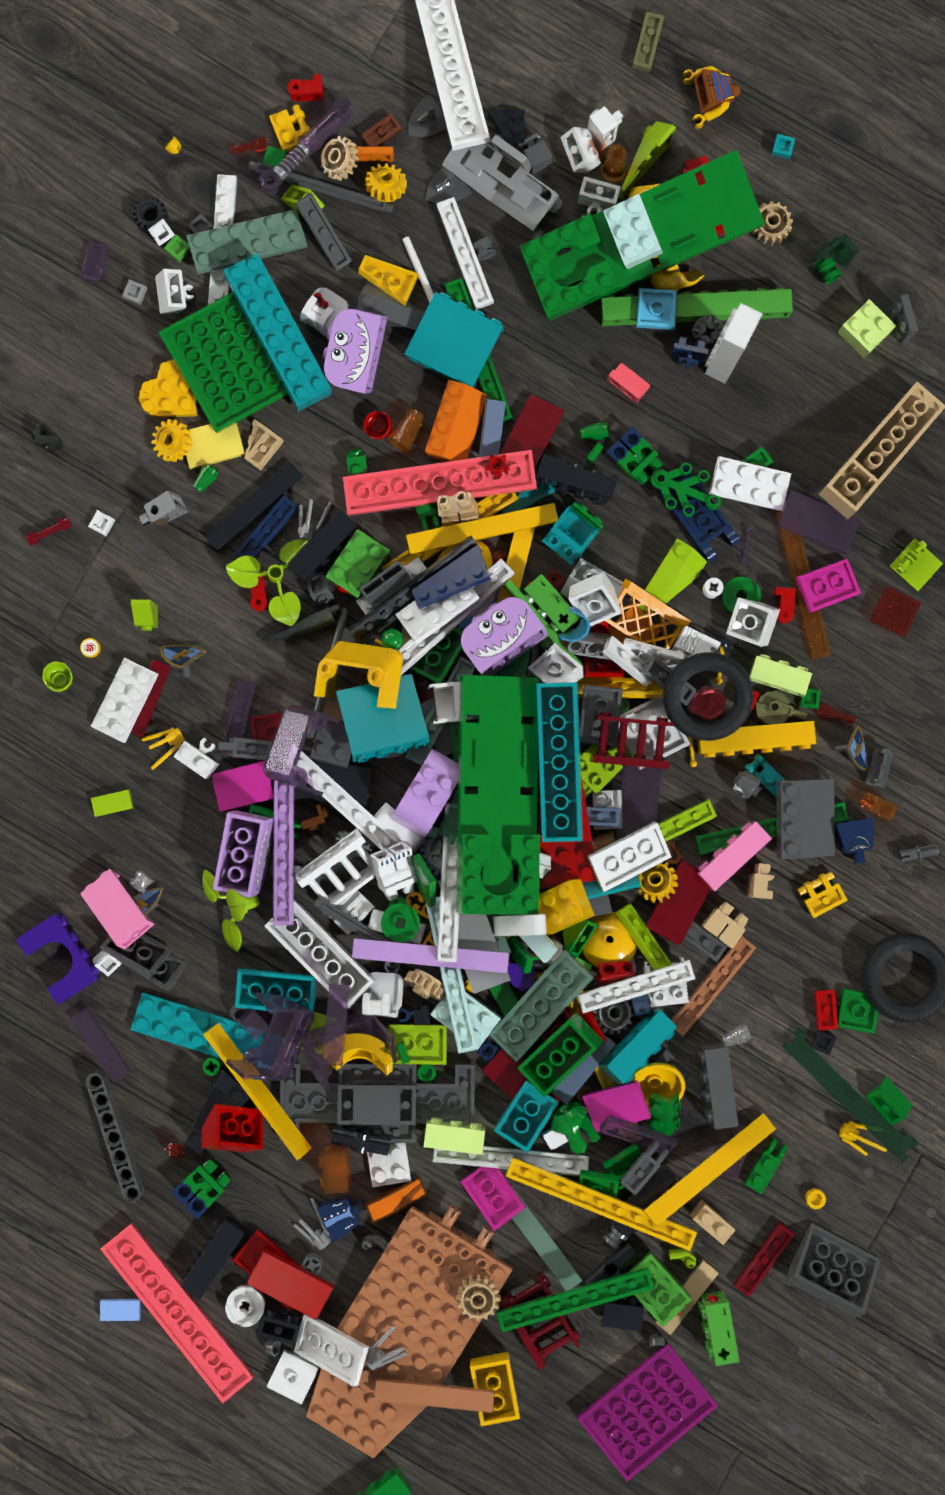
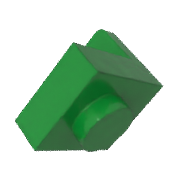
M352 449L346 453L349 476L368 473L365 450Z

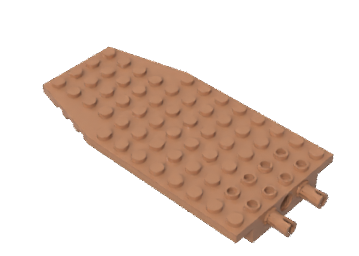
M450 1205L443 1219L431 1211L425 1214L416 1207L411 1206L336 1328L370 1348L395 1325V1330L377 1350L381 1349L386 1355L404 1347V1351L400 1353L407 1352V1355L374 1370H371L365 1361L359 1384L354 1387L322 1368L306 1417L372 1458L427 1407L424 1405L375 1400L376 1379L383 1378L442 1385L482 1320L480 1318V1321H477L474 1317L469 1319L468 1314H462L463 1308H458L460 1301L457 1300V1294H460L458 1292L459 1286L463 1287V1280L469 1282L471 1275L474 1279H477V1275L480 1274L481 1279L488 1276L489 1283L494 1280V1287H499L500 1291L512 1271L511 1266L496 1258V1252L486 1246L492 1235H494V1231L491 1228L488 1231V1226H483L477 1239H474L453 1226V1223L461 1213L458 1208L455 1210L453 1205ZM480 1295L474 1296L478 1301L483 1299Z

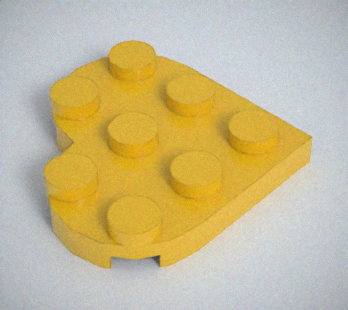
M174 360L160 365L157 379L142 384L139 394L140 405L152 417L198 416L197 399Z

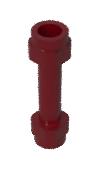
M66 516L58 519V523L37 533L32 531L25 537L30 546L40 543V539L59 530L66 531L72 527V524Z

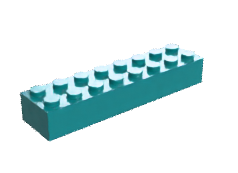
M258 253L224 269V277L297 411L299 412L330 396L332 389Z
M578 682L537 683L542 842L582 841L583 817Z

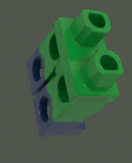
M633 426L604 455L609 461L611 460L631 481L635 479L641 485L650 478L644 471L647 466L655 472L663 465L657 458L658 453L653 450Z
M213 1158L205 1163L202 1162L171 1192L184 1205L199 1191L185 1206L196 1219L225 1191L226 1185L231 1179V1176L226 1171L219 1177L213 1173L219 1166Z

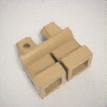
M461 491L453 496L447 497L443 495L438 497V514L442 518L444 527L459 524L460 520L464 523L479 519L477 502L471 492L465 493Z
M754 864L753 874L748 875L746 897L773 899V891H767L768 881L774 878L773 875H770V864Z
M724 902L719 908H714L701 926L729 948L733 949L745 932L744 927L748 918L738 913L735 919L732 920L728 916L734 907Z

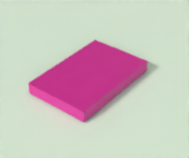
M848 558L795 578L808 613L861 594Z
M267 761L211 774L220 812L274 799V788Z
M638 1080L586 1093L582 1096L586 1108L589 1109L588 1113L596 1132L651 1118V1113Z
M479 1167L460 1181L494 1231L526 1208L499 1168Z

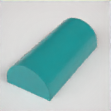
M239 968L235 1008L313 1015L317 979L313 975Z

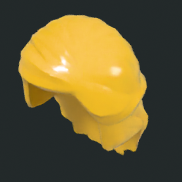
M675 265L651 276V283L655 289L678 291L681 288L696 284L704 277V274L700 270L680 272L678 265Z

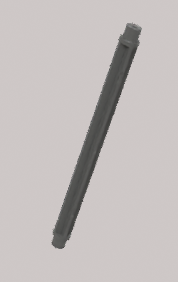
M250 161L249 170L277 179L272 173L273 166ZM284 170L288 174L283 180L285 182L384 213L385 211L393 213L394 205L388 202L377 201L374 197Z
M317 898L313 905L319 908V911L337 920L340 924L364 939L391 942L350 915L343 913L326 900L323 901ZM405 963L414 970L419 969L430 974L443 984L441 972L432 966Z

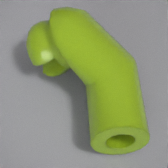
M683 1248L669 1249L670 1260L681 1259L689 1269L696 1266V1258L690 1251Z

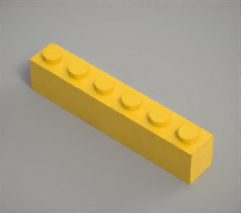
M814 721L740 727L731 735L719 740H697L698 755L704 754V758L715 757V753H723V756H732L737 751H742V755L754 754L753 750L760 749L761 753L773 752L772 748H780V751H790L794 746H799V750L811 749V745L816 744Z

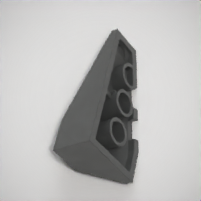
M367 281L356 309L388 317L386 325L413 333L416 332L425 314L424 310L409 300L406 306H404L370 281Z

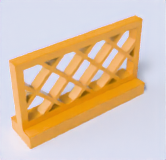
M625 579L622 583L623 588L617 596L622 611L620 614L621 620L613 622L609 618L605 621L636 641L647 644L652 643V645L656 646V641L664 639L665 646L663 648L670 649L684 626H688L691 621L631 581ZM627 593L631 596L632 604L623 606L622 599ZM644 604L647 613L637 615L636 606ZM633 607L634 617L625 619L624 609ZM659 614L661 623L652 625L651 616ZM647 617L649 626L640 628L638 619ZM635 620L636 630L627 631L626 622ZM666 625H676L675 631L667 635ZM662 627L663 636L654 638L653 629ZM649 630L651 639L642 641L640 632Z

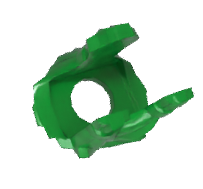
M569 1102L555 1111L550 1128L551 1131L567 1136L571 1151L581 1154L586 1151L587 1143L581 1137L580 1128L586 1130L591 1142H597L601 1137L596 1132L587 1115L589 1109L577 1102Z

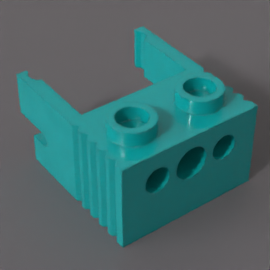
M570 505L542 542L572 565L582 555L600 529L594 528L573 511Z

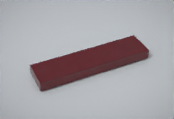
M154 659L149 670L159 675L130 732L140 737L145 735L171 670V666Z
M778 1221L733 1285L750 1298L796 1234Z

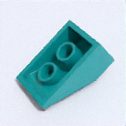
M525 1081L497 1122L494 1132L528 1153L559 1102L549 1095L543 1097L532 1084Z

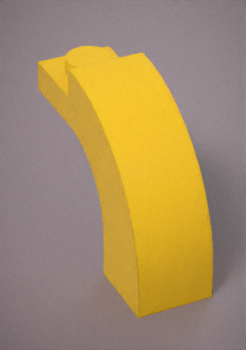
M360 1033L347 1034L332 1040L323 1047V1059L335 1070H338L350 1060L360 1058L371 1061L386 1075L393 1071V1059L385 1052V1043L376 1037Z

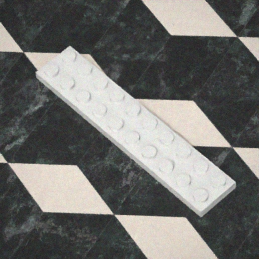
M415 0L452 150L455 151L490 142L455 1Z

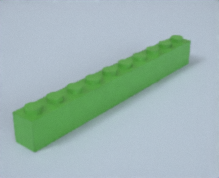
M778 287L774 290L759 288L755 291L739 289L736 292L720 290L718 293H710V291H701L696 294H691L688 291L677 294L675 323L696 322L706 315L715 316L720 321H727L733 308L738 309L741 303L762 313L760 319L789 318L793 312L792 291L785 287ZM627 294L624 297L608 295L602 298L600 304L601 325H636L638 296L634 294Z

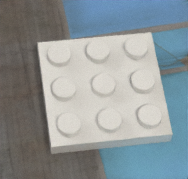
M653 698L620 715V718L656 721L657 717L668 718L664 709L663 699ZM628 722L626 747L631 757L634 758L637 750L639 723ZM647 724L644 748L645 759H653V756H655L658 725ZM666 726L663 757H667L690 745L686 735L673 726ZM637 766L638 770H641V769L645 768V767H638V766Z

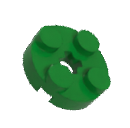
M736 577L725 585L722 591V602L729 613L734 611L738 599L736 595L739 594V591L746 595L744 599L760 602V589L751 579Z
M396 903L389 906L381 919V928L384 935L395 942L411 940L418 932L420 925L417 911L404 903ZM398 917L406 920L403 928L395 925Z

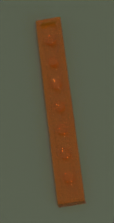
M795 508L776 512L775 515L793 588H796L795 596L811 660L831 656L821 612L817 610L808 613L795 580L796 577L811 572Z

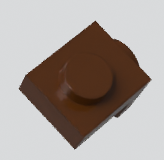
M321 804L316 805L319 816L301 822L303 829H308L309 832L320 828V824L327 822L328 812L326 807H322Z

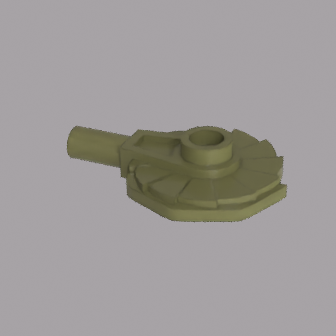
M778 691L766 692L763 696H760L758 703H755L757 717L767 725L783 724L788 717L805 720L807 712L794 709V707L789 705L790 701L785 697L786 695Z

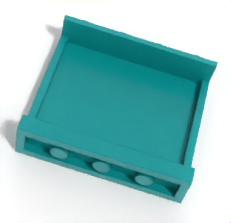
M435 292L405 352V356L451 381L467 384L475 388L476 381L501 332L503 333L504 331L501 325L502 322L495 318L490 320L484 317L485 314L477 309L474 311L468 309V305L461 301L454 302L446 293L441 292L439 294Z
M412 674L404 675L400 678L396 709L377 707L380 687L372 686L371 684L336 691L353 762H365L369 758L376 756L377 758H382L389 753H403L407 749L414 747L415 749H420L429 744V735Z

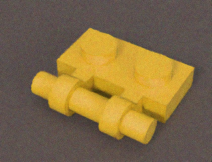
M299 105L292 107L294 114L289 116L287 109L269 116L281 148L286 152L297 148V145L300 143L299 139L304 138L306 143L313 140L311 137L312 131L307 126L306 116ZM298 122L300 130L295 131L293 124Z
M831 871L818 875L817 879L811 882L807 881L803 883L802 887L797 889L800 896L808 893L809 898L803 902L812 918L847 901L839 883L831 886L829 881L835 878ZM823 885L825 889L816 894L814 889Z

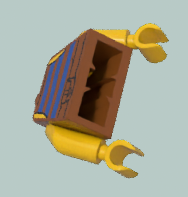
M713 66L697 69L696 72L687 69L683 74L684 77H690L684 79L685 85H691L694 81L701 113H705L703 116L696 114L693 117V122L701 120V123L695 125L696 129H700L704 121H710L723 114L735 97L740 94V86L732 85L730 75Z

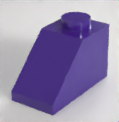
M516 962L508 963L510 983L514 987H518V991L527 992L534 985L535 967L532 966L531 972L524 974Z

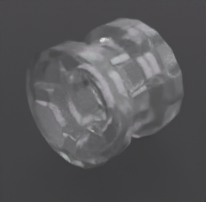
M137 870L136 877L131 879L129 884L145 894L148 885L152 884L154 880L144 872Z

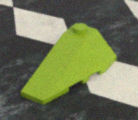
M656 121L653 126L649 125L643 132L644 137L621 188L620 197L622 199L671 145L676 129L674 125Z
M677 538L645 591L666 604L699 576L707 561L694 548ZM644 604L637 606L640 610L647 613Z

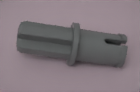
M937 844L922 847L917 845L915 848L899 850L901 863L915 859L920 861L922 858L939 854Z

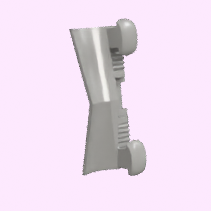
M495 135L491 141L494 147L484 143L455 151L451 149L442 166L453 172L455 176L533 232L548 211L555 213L561 207L562 200L559 198V195L529 173L532 165L528 158L499 136ZM504 155L520 166L510 179L497 170Z

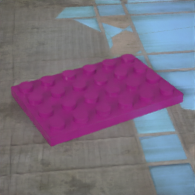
M667 1341L665 1346L660 1347L579 1414L577 1419L628 1482L717 1408L718 1404Z

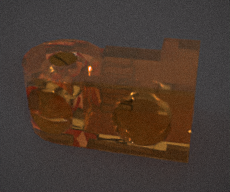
M864 792L858 804L860 808L881 818L886 823L891 822L898 809V806L869 792Z

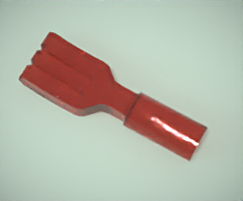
M266 137L252 140L248 144L230 146L232 154L246 152L247 150L260 152L267 150L268 145Z
M821 703L817 712L819 716L829 719L837 717L840 720L853 724L856 720V716L837 712L835 708Z

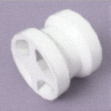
M718 578L708 579L702 587L703 594L710 599L718 597L723 591V583Z

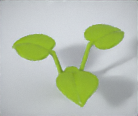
M298 539L285 544L279 553V558L282 562L286 563L285 565H271L268 571L259 573L261 569L259 561L252 556H242L226 565L227 573L237 585L243 588L255 587L258 584V577L265 575L268 576L271 582L277 583L280 596L271 599L269 612L275 620L288 626H293L300 615V600L293 592H287L283 595L280 581L283 578V569L288 567V563L310 540Z
M204 870L202 886L206 897L211 902H216L217 898L227 900L232 919L230 921L228 919L223 921L222 933L229 947L235 952H239L242 937L239 928L234 922L241 921L245 914L248 913V910L258 907L259 898L257 895L251 898L242 896L234 889L228 890L227 895H221L220 891L213 890L215 877L209 871Z

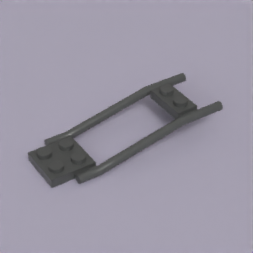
M343 608L341 610L330 650L340 641L359 644L348 631V628H344L349 613L347 609ZM393 622L388 626V629H396L397 623ZM372 635L362 644L382 647L374 641L376 638L382 641V637ZM317 697L306 736L308 739L315 740L310 759L348 768L352 753L346 729L339 725L319 721L325 697Z

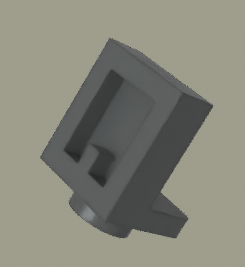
M324 572L318 573L312 581H306L310 596L317 606L334 600V595L330 591Z

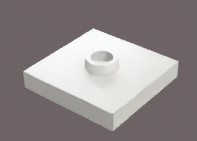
M284 1349L267 1387L302 1404L318 1372L319 1366Z

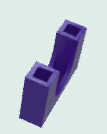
M61 913L54 914L16 939L26 956L33 954L50 942L61 943L69 949L73 960L70 972L47 988L57 1005L65 1002L101 978L99 974L101 971L91 962L88 950L85 947L82 948L78 942L80 940L79 936L75 931H71L68 926L70 923L67 917L61 915Z

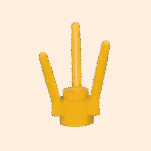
M178 727L141 739L146 741L161 736L166 737L150 745L149 749L158 747L166 742L170 746L174 745L151 767L152 770L175 750L180 748L182 742L185 741Z
M852 1121L843 1123L839 1137L863 1155L867 1156L868 1153L853 1142L856 1139L883 1152L887 1151L886 1148L859 1136V1130L856 1129L882 1132V1128L857 1124Z

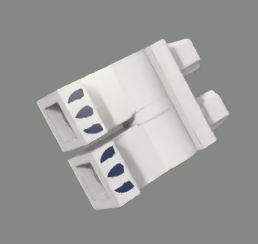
M403 841L388 847V850L383 849L370 855L378 888L384 892L385 897L389 901L398 897L397 890L402 889L404 893L413 892L414 883L417 882L411 859L412 849Z

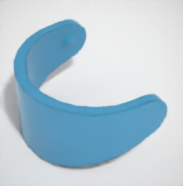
M570 607V612L581 616L580 624L574 631L567 634L560 633L558 637L565 641L575 642L587 636L590 630V623L580 609Z

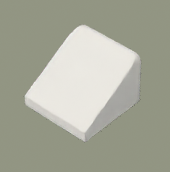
M164 219L148 229L158 246H161L174 236V233Z
M103 950L93 958L95 966L106 976H109L122 964V962Z
M551 1128L542 1133L551 1151L568 1142L565 1135L551 1131Z

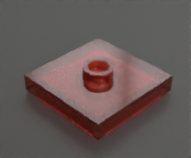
M886 586L869 621L904 638L921 602Z

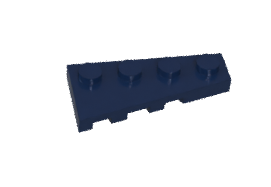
M479 545L412 590L419 609L491 580Z

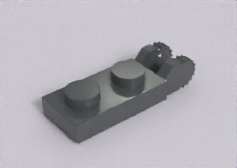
M657 1140L642 1153L619 1180L634 1195L639 1192L661 1166V1162L669 1153L664 1148L657 1155L656 1159L651 1157L659 1147Z

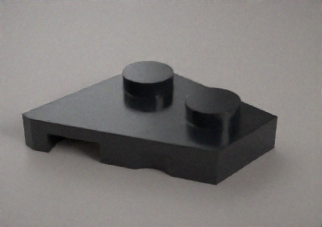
M488 110L489 119L494 121L496 130L501 133V137L505 142L524 143L525 110Z

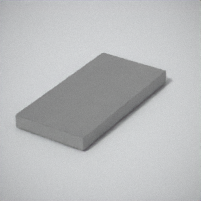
M486 914L459 915L458 948L500 952ZM465 969L473 994L511 980L508 973Z

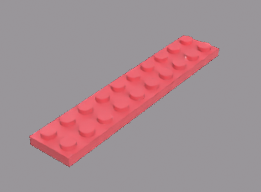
M532 450L494 455L498 457L506 455L505 464L510 468L509 471L502 472L499 478H496L492 471L485 470V467L490 463V456L343 477L347 515L435 504L439 496L446 495L449 497L461 491L465 493L471 492L474 498L537 489Z
M133 1222L100 1249L222 1403L253 1379L254 1374L188 1291L180 1287L182 1285Z

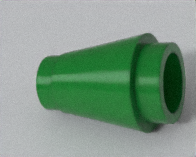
M601 421L581 428L582 440H604V438H609L607 422L602 423Z
M207 463L205 466H202L193 486L198 491L203 492L218 478L219 471Z

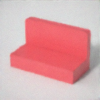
M620 363L615 370H612L607 379L610 384L636 404L650 388V384L623 363Z

